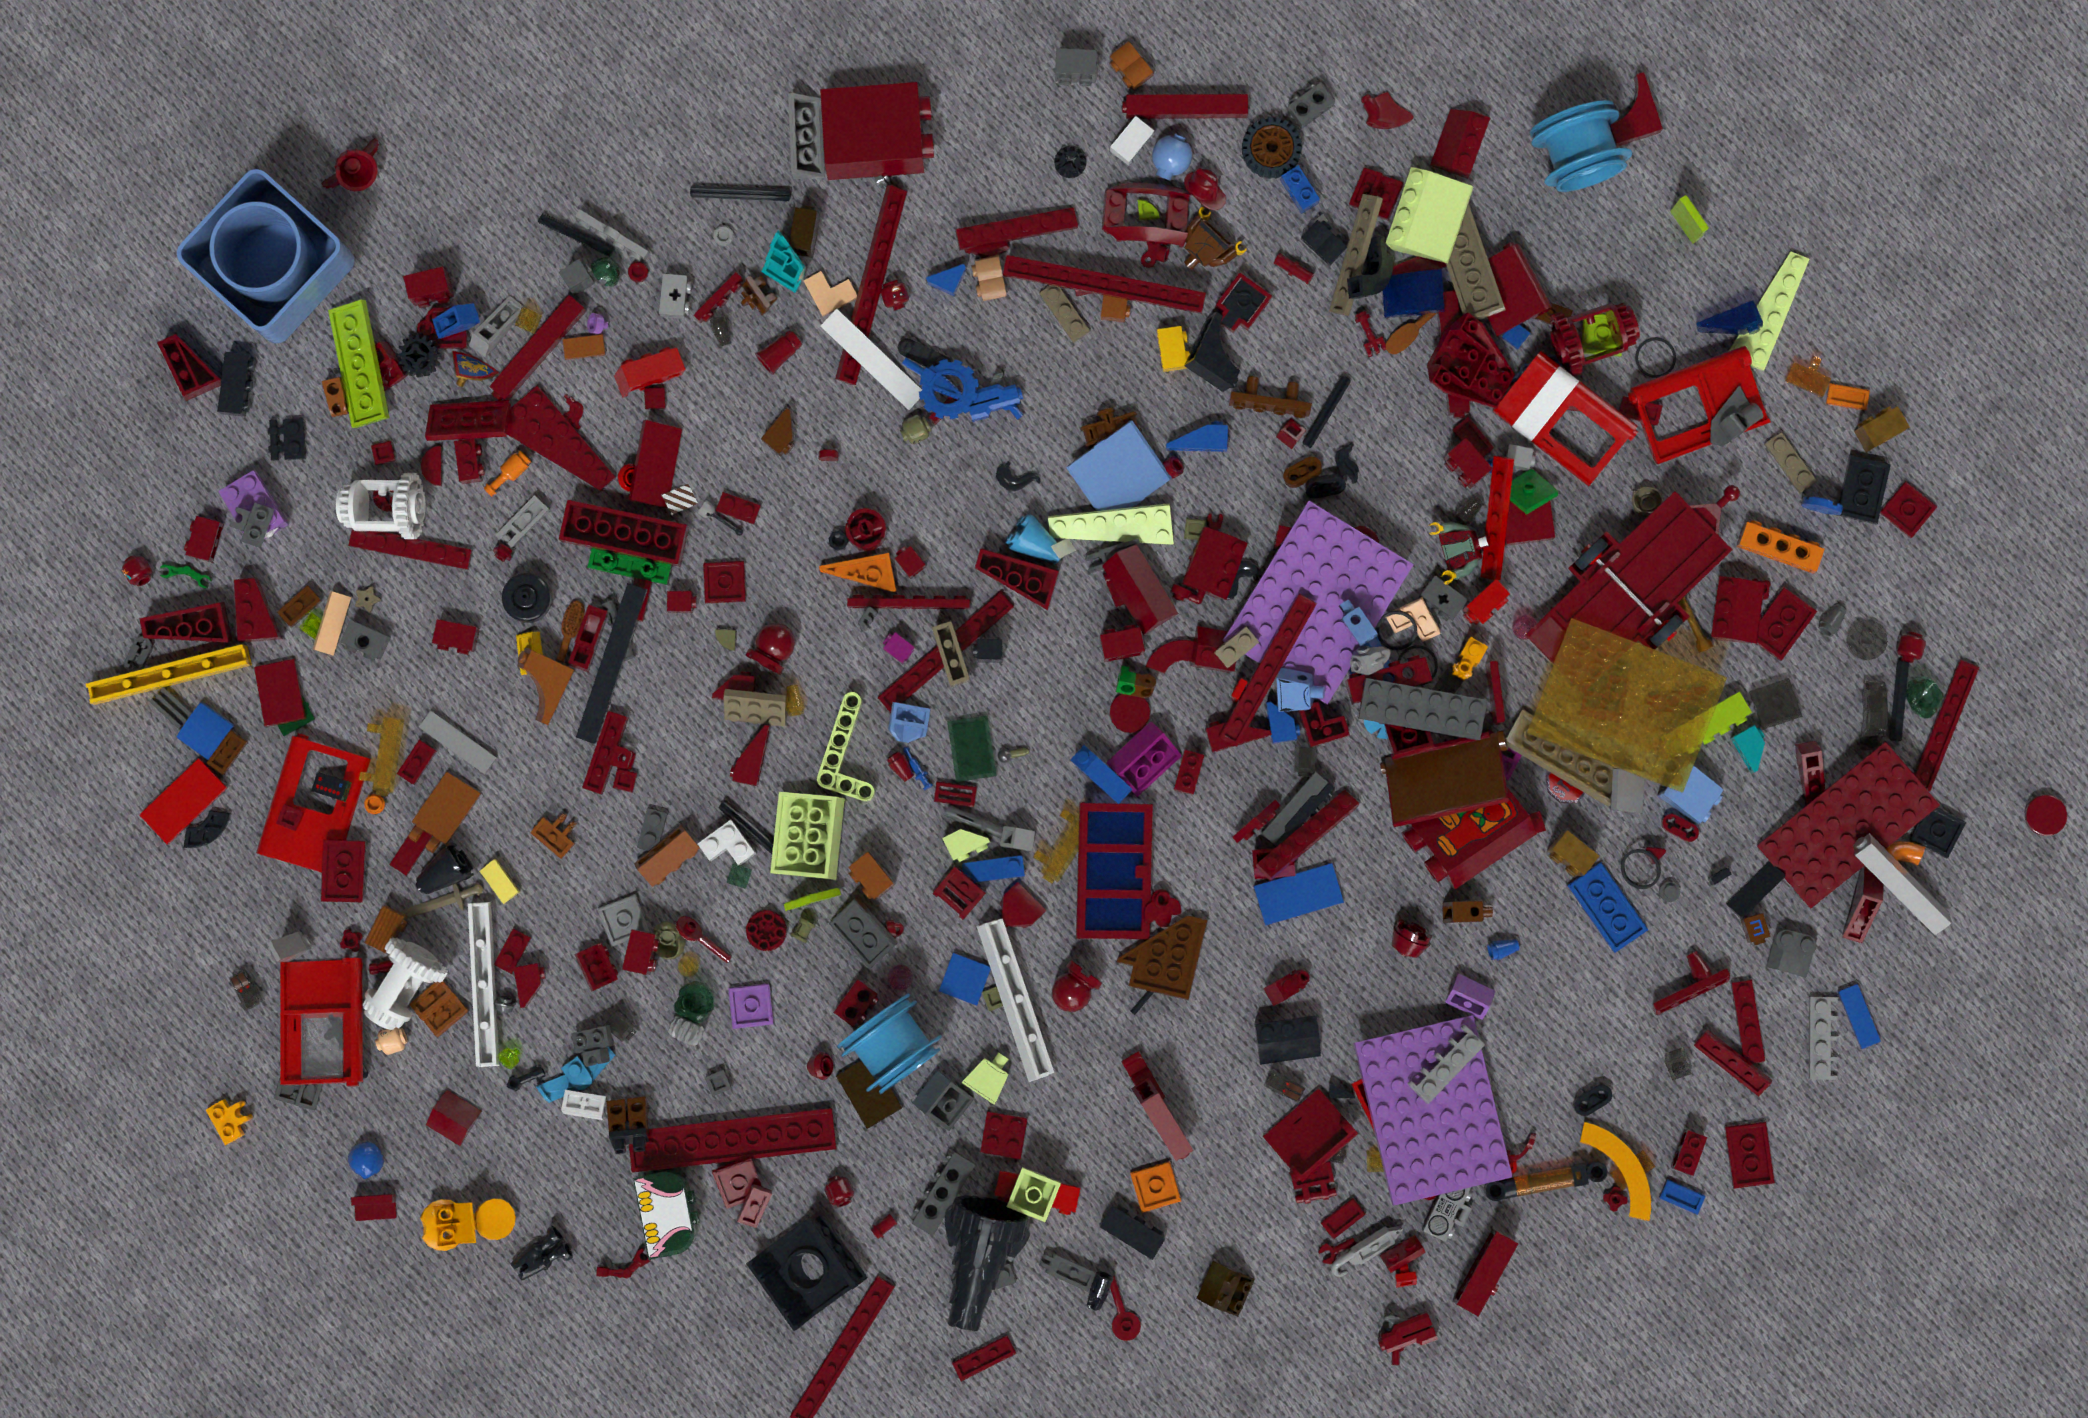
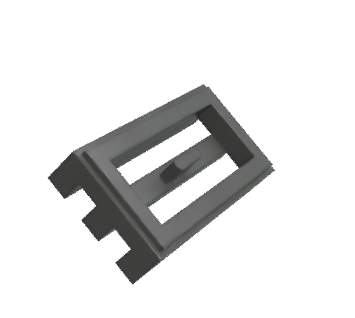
M871 607L866 609L858 621L860 628L865 631L868 629L866 623L871 625L873 622L871 616H877L876 611Z
M165 687L155 695L154 699L149 701L179 730L192 714ZM164 694L168 696L187 716H182L162 696ZM160 700L182 722L179 724L157 701Z

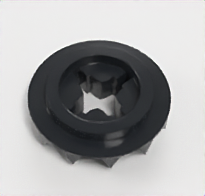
M1067 146L1061 148L1055 155L1054 166L1061 176L1075 178L1085 170L1086 157L1084 152L1077 147ZM1066 156L1070 159L1077 157L1074 160L1075 168L1070 164L1064 166L1067 162Z

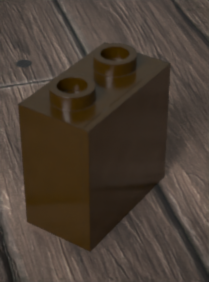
M811 206L795 207L789 245L797 256L813 258L820 217L818 211Z

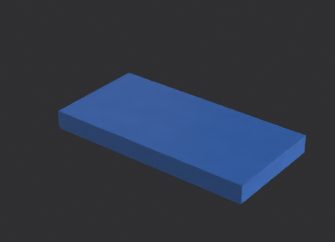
M1602 862L1590 869L1584 876H1580L1567 885L1614 953L1648 931V928Z
M1333 864L1295 874L1296 876L1283 877L1253 886L1265 926L1344 903Z

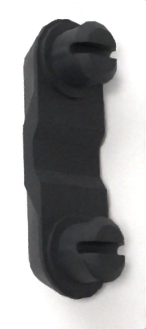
M905 338L898 343V351L901 355L927 368L931 365L934 367L939 365L941 360L948 359V362H952L949 357L911 339Z

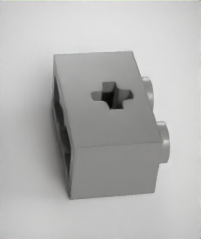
M663 274L659 308L661 317L685 319V315L689 314L690 302L687 301V295L691 294L692 282H689L688 276ZM678 292L681 297H677V301H674L671 296Z

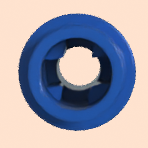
M1517 939L1492 941L1491 944L1487 945L1488 954L1491 960L1496 959L1499 961L1519 951V943Z

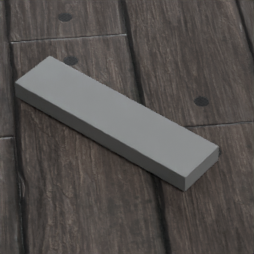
M433 711L428 713L419 728L483 774L488 772L497 757Z

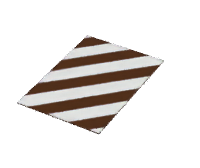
M689 484L662 495L671 515L698 504Z

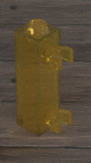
M384 717L382 725L368 723L367 732L381 734L375 774L360 772L359 780L373 782L372 790L376 791V795L388 797L389 793H393L404 720Z
M1063 809L1060 817L1071 823L1050 858L1038 850L1033 858L1045 865L1041 870V873L1044 874L1042 878L1051 884L1054 881L1057 883L1060 881L1078 853L1079 813L1075 816ZM1089 814L1087 837L1098 822Z

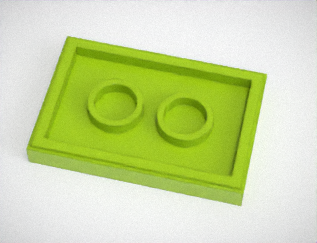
M1686 195L1680 198L1670 211L1692 244L1699 241L1709 229Z

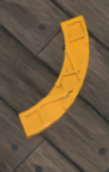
M1584 1122L1580 1143L1594 1147L1606 1154L1616 1164L1625 1178L1630 1197L1629 1217L1650 1221V1188L1639 1160L1631 1149L1614 1134L1599 1126Z

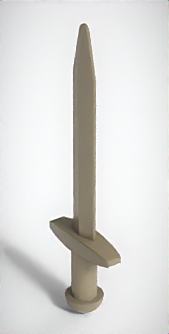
M454 884V893L406 908L401 913L407 915L408 919L456 902L460 910L464 911L463 899L476 894L478 896L481 895L483 888L479 884H474V887L460 891L458 885Z

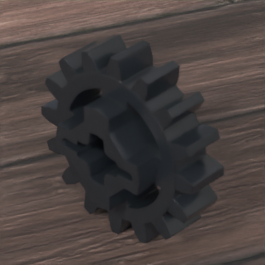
M417 333L416 336L414 334L409 335V339L402 340L405 345L398 347L402 350V353L397 354L398 357H402V360L398 363L405 365L403 371L410 370L409 376L416 375L417 378L423 377V375L430 376V372L437 371L434 366L441 364L437 361V358L442 357L441 354H437L440 346H434L436 343L435 339L429 341L430 335L423 336L422 333ZM414 354H421L425 357L414 356Z

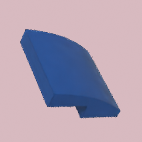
M200 702L176 737L209 760L235 725L204 702Z

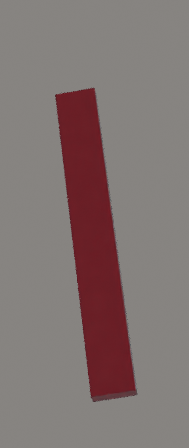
M1002 592L998 593L955 630L962 652L1014 608ZM938 646L877 697L890 713L893 702L904 703L944 668Z
M1298 593L1219 735L1220 738L1236 747L1238 746L1317 605L1316 602Z
M1961 659L1957 664L1914 773L1929 792L1980 668Z
M877 1276L790 1418H814L895 1288L894 1285Z

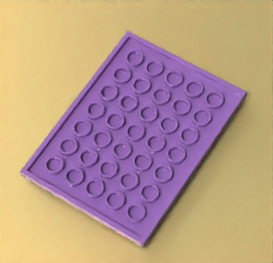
M1308 500L1222 641H1228L1243 627L1247 626L1259 640V643L1245 655L1260 663L1298 593L1316 602L1317 605L1281 668L1312 674L1314 686H1325L1324 699H1318L1328 705L1351 667L1350 660L1353 651L1360 647L1342 621V617L1345 615L1339 608V605L1349 599L1355 609L1357 607L1361 608L1375 628L1414 564ZM1358 617L1351 619L1355 625L1360 623Z
M1473 1015L1353 1043L1392 1206L1512 1177L1482 1049L1429 1104H1426L1407 1084L1411 1080L1417 1085L1425 1077L1420 1069L1424 1067L1429 1072L1439 1062L1434 1057L1436 1053L1444 1057L1453 1046L1448 1040L1453 1038L1458 1042L1466 1034L1461 1029L1463 1025H1466L1478 1037Z

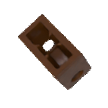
M1482 901L1442 903L1443 923L1483 922L1484 918L1493 916L1492 905H1483Z

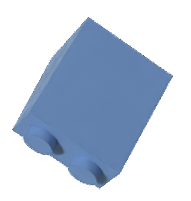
M1686 760L1679 763L1657 796L1695 823L1700 824L1702 821L1705 823L1712 813L1709 811L1712 806L1719 804L1723 798L1721 793L1724 789Z

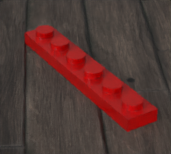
M1494 456L1485 531V535L1490 540V547L1483 549L1480 576L1491 580H1501L1514 466L1513 458Z

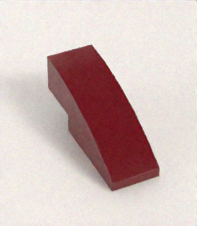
M588 605L574 642L575 646L568 662L569 666L589 673L608 611Z

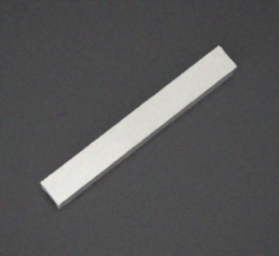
M491 902L468 904L476 1066H499L497 1010L494 1001H496Z
M1003 919L978 925L977 929L1028 1081L1031 1082L1054 1073Z

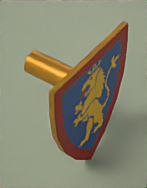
M452 350L455 376L458 377L456 384L459 387H463L467 379L482 381L499 374L497 370L479 358Z

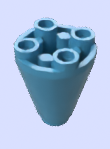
M1033 515L1021 516L1015 525L1018 528L1014 534L1010 533L1005 541L1008 544V548L1047 563L1057 564L1060 559L1051 548L1052 545L1057 543L1056 540Z

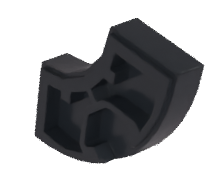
M210 810L202 824L186 828L183 848H198L216 840L226 829L231 813Z

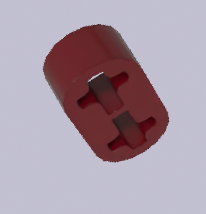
M1668 814L1661 821V826L1666 832L1683 841L1692 842L1699 836L1697 826L1675 814ZM1674 818V823L1679 825V828L1672 826L1669 829L1666 820ZM1682 827L1684 829L1691 827L1694 836L1686 838V833L1681 830Z

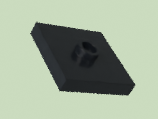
M1937 807L1917 824L1910 840L1948 859L1967 822Z

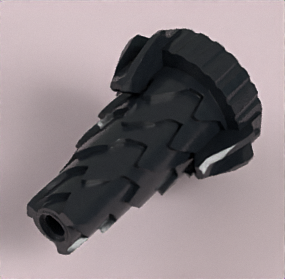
M964 1195L956 1197L952 1209L945 1212V1230L948 1245L950 1247L956 1246L952 1265H955L951 1278L953 1287L949 1303L952 1305L948 1325L951 1327L956 1326L960 1329L972 1330L974 1332L979 1330L984 1308L987 1305L992 1290L996 1289L1000 1271H1004L1006 1260L1012 1262L1030 1237V1232L1027 1229L1028 1215L1008 1208V1203L987 1197Z

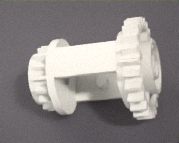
M404 473L401 475V480H355L353 483H346L337 493V518L339 522L344 523L346 528H353L355 531L399 532L404 539H417L420 536V532H422L421 526H424L423 520L425 519L426 510L425 492H423V485H421L422 480L419 479L417 473ZM368 490H379L378 495L386 496L387 490L394 491L392 501L394 521H368Z
M392 937L386 944L385 950H387L386 953L389 954L388 957L394 964L378 990L368 989L364 994L366 999L362 1004L365 1009L364 1014L371 1021L389 1030H394L396 1027L400 1028L404 1022L410 1020L412 1014L407 1009V1006L423 981L427 983H433V981L440 983L448 972L446 967L442 966L443 964L438 962V959L428 950L415 943Z

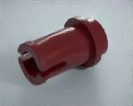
M889 1213L878 1224H873V1228L870 1230L879 1239L880 1237L883 1238V1235L898 1223Z

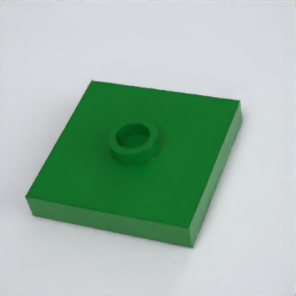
M1532 468L1512 480L1510 501L1525 514L1532 512L1558 496V490Z

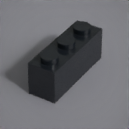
M225 352L217 412L220 414L246 417V412L250 411L248 393L252 392L253 381L250 378L251 372L255 371L256 365L255 360H253L250 354Z
M1118 1204L1115 1207L1112 1205L1100 1224V1228L1153 1260L1165 1241V1237L1162 1236L1164 1232L1155 1226L1150 1229L1145 1225L1146 1221L1137 1215L1134 1218L1127 1214L1129 1210Z

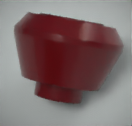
M819 1052L809 1059L807 1070L810 1075L820 1080H826L833 1072V1061L826 1052Z

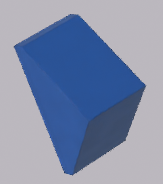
M965 264L926 277L928 285L954 296L966 272Z

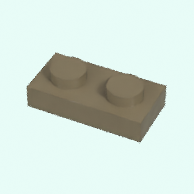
M1245 626L1215 650L1214 653L1228 668L1257 645L1259 640Z

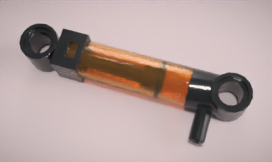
M1598 1161L1589 1162L1587 1165L1584 1163L1486 1183L1484 1194L1492 1201H1500L1573 1186L1578 1187L1588 1185V1179L1593 1182L1604 1181L1608 1170L1603 1163ZM1595 1166H1599L1601 1169L1598 1177H1593L1591 1174V1170ZM1493 1185H1498L1500 1188V1192L1496 1196H1491L1489 1192L1490 1187Z

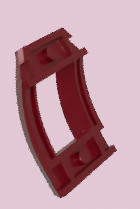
M1122 183L1105 190L1102 230L1112 235L1116 242L1144 241L1166 245L1169 243L1183 248L1188 235L1186 227L1188 203L1191 194L1184 188L1152 183ZM1126 193L1167 196L1165 229L1123 226Z

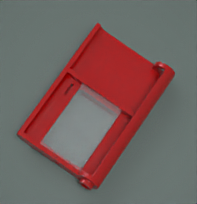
M362 958L280 962V1085L346 1083L348 1087L359 1086V1082H363Z

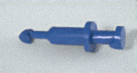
M904 747L903 751L907 754L909 764L916 774V781L921 780L924 785V791L928 790L933 785L932 783L929 784L925 777L928 774L927 771L923 772L916 758L911 756L910 749Z

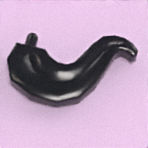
M1009 461L997 468L996 478L999 484L1006 490L1014 492L1021 490L1035 480L1038 484L1041 483L1040 477L1032 472L1020 478H1015L1011 473V469L1008 468L1011 464Z
M1241 561L1227 599H1232L1237 595L1238 580L1241 577L1250 578L1253 576L1255 581L1258 580L1256 575L1258 574V569L1251 561Z

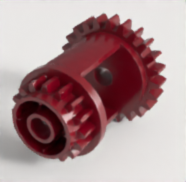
M1609 303L1570 317H1565L1562 312L1552 314L1550 317V328L1552 330L1550 336L1554 352L1560 364L1574 377L1582 374V366L1626 352L1628 347L1637 344L1636 341L1640 338L1635 314L1629 305L1626 306L1623 303L1617 305ZM1606 312L1608 326L1617 347L1584 357L1582 344L1573 323L1586 319L1587 324L1590 325L1595 323V315Z

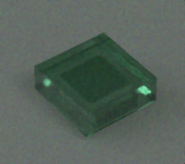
M732 864L726 883L746 889L752 869Z

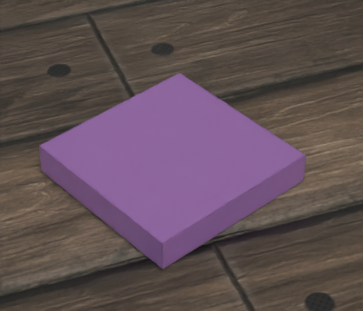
M769 983L728 988L733 1029L774 1024Z

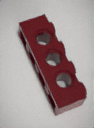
M1419 655L1407 658L1408 662L1400 664V661L1389 663L1388 668L1380 669L1370 675H1361V673L1349 675V679L1345 681L1351 704L1361 702L1365 678L1383 681V675L1390 674L1393 677L1392 683L1413 687L1433 681L1426 657L1420 658ZM1404 668L1412 670V678L1407 679L1403 676Z

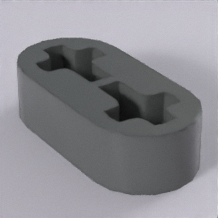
M143 636L135 639L124 661V667L128 672L144 668L153 650V642L150 639L143 638ZM146 640V645L148 646V648L143 649L141 653L138 654L141 649V647L138 646L139 643H143ZM139 656L136 662L139 664L138 668L134 667L131 669L130 661H135L136 657Z

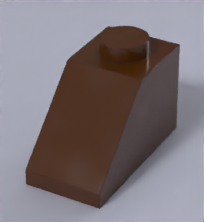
M788 408L785 409L761 438L762 442L780 457L783 453L787 455L792 450V443L794 442L792 414Z

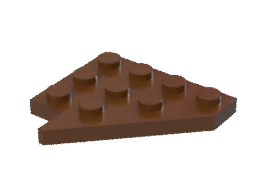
M1187 915L1117 958V963L1133 966L1128 986L1189 1001L1208 920Z

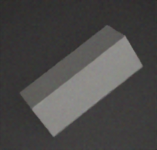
M789 93L793 179L825 178L821 98Z

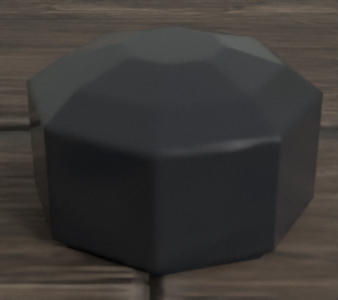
M840 530L832 532L828 538L830 547L836 551L845 550L849 543L847 535Z

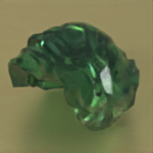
M1925 676L1915 677L1908 682L1906 699L1913 713L1924 719L1931 718L1941 706L1944 695L1932 679Z
M699 981L687 983L680 988L679 996L674 1003L675 1013L690 1020L692 1023H701L708 1020L715 1007L712 990Z

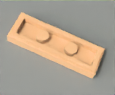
M330 591L313 650L334 656L351 597Z

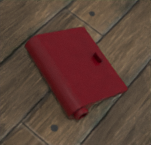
M1511 242L1503 247V251L1488 258L1505 307L1504 311L1487 316L1497 336L1502 335L1532 317L1541 316L1553 308L1519 243L1514 244V242Z
M1318 1088L1267 1132L1263 1138L1291 1169L1289 1172L1291 1177L1296 1182L1300 1180L1303 1183L1355 1138L1358 1132Z

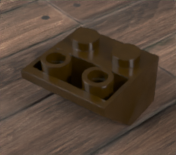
M1212 1261L1196 1299L1213 1308L1239 1317L1255 1279L1228 1266Z

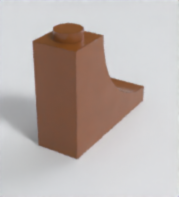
M525 648L518 657L519 663L517 666L532 678L537 687L539 708L535 720L549 725L574 670L531 649Z

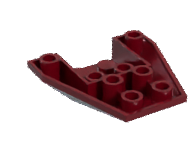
M1466 312L1444 331L1427 363L1429 381L1443 393L1494 409L1498 408L1515 375L1484 325L1469 312Z

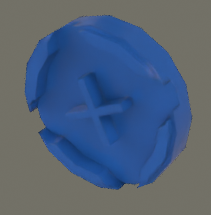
M1805 496L1802 499L1801 506L1806 509L1830 515H1841L1843 506L1840 503H1837V506H1835L1829 499L1813 496L1809 497V499Z

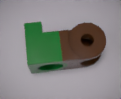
M1121 666L1115 692L1149 698L1152 696L1157 682L1155 677L1150 674L1141 675L1129 672V667Z

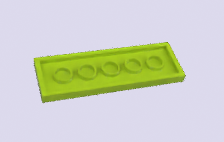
M361 299L328 310L351 427L359 428L390 418L366 300Z

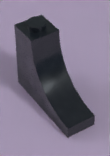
M1215 312L1207 317L1184 366L1224 392L1229 388L1235 387L1240 370L1232 364L1223 350L1220 339V324L1223 315Z

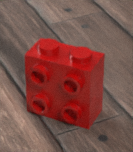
M1497 579L1494 580L1462 610L1465 613L1463 617L1470 624L1473 622L1475 625L1479 622L1484 624L1494 615L1492 613L1494 608L1498 611L1509 601L1506 597L1510 593Z

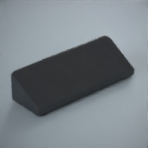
M1769 861L1726 905L1740 919H1743L1786 875Z

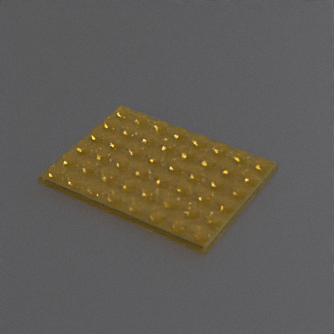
M1571 618L1527 734L1683 793L1727 677Z

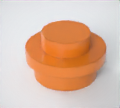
M378 794L369 795L364 802L366 811L370 814L381 813L385 808L383 797Z

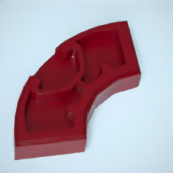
M1177 640L1161 646L1152 654L1145 667L1165 674L1168 667L1175 662H1191L1194 641Z

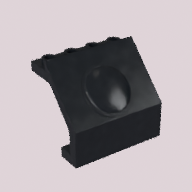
M821 1210L800 1223L746 1263L793 1331L800 1328L820 1311L868 1278ZM806 1253L818 1257L823 1265V1276L818 1281L810 1279L802 1268V1257Z

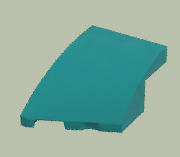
M778 230L769 246L771 248L766 256V262L761 272L796 293L802 283L806 268Z

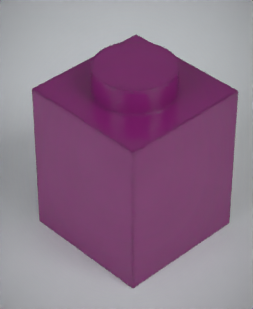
M896 632L893 636L889 634L883 642L885 645L883 650L902 665L915 650L913 645Z

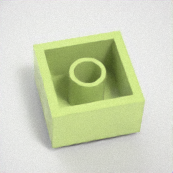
M1022 1167L1007 1207L1046 1222L1061 1182Z

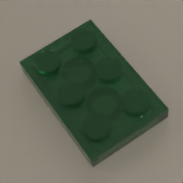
M988 716L947 721L956 782L996 777Z

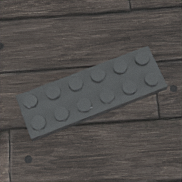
M1365 678L1358 719L1480 740L1487 700Z

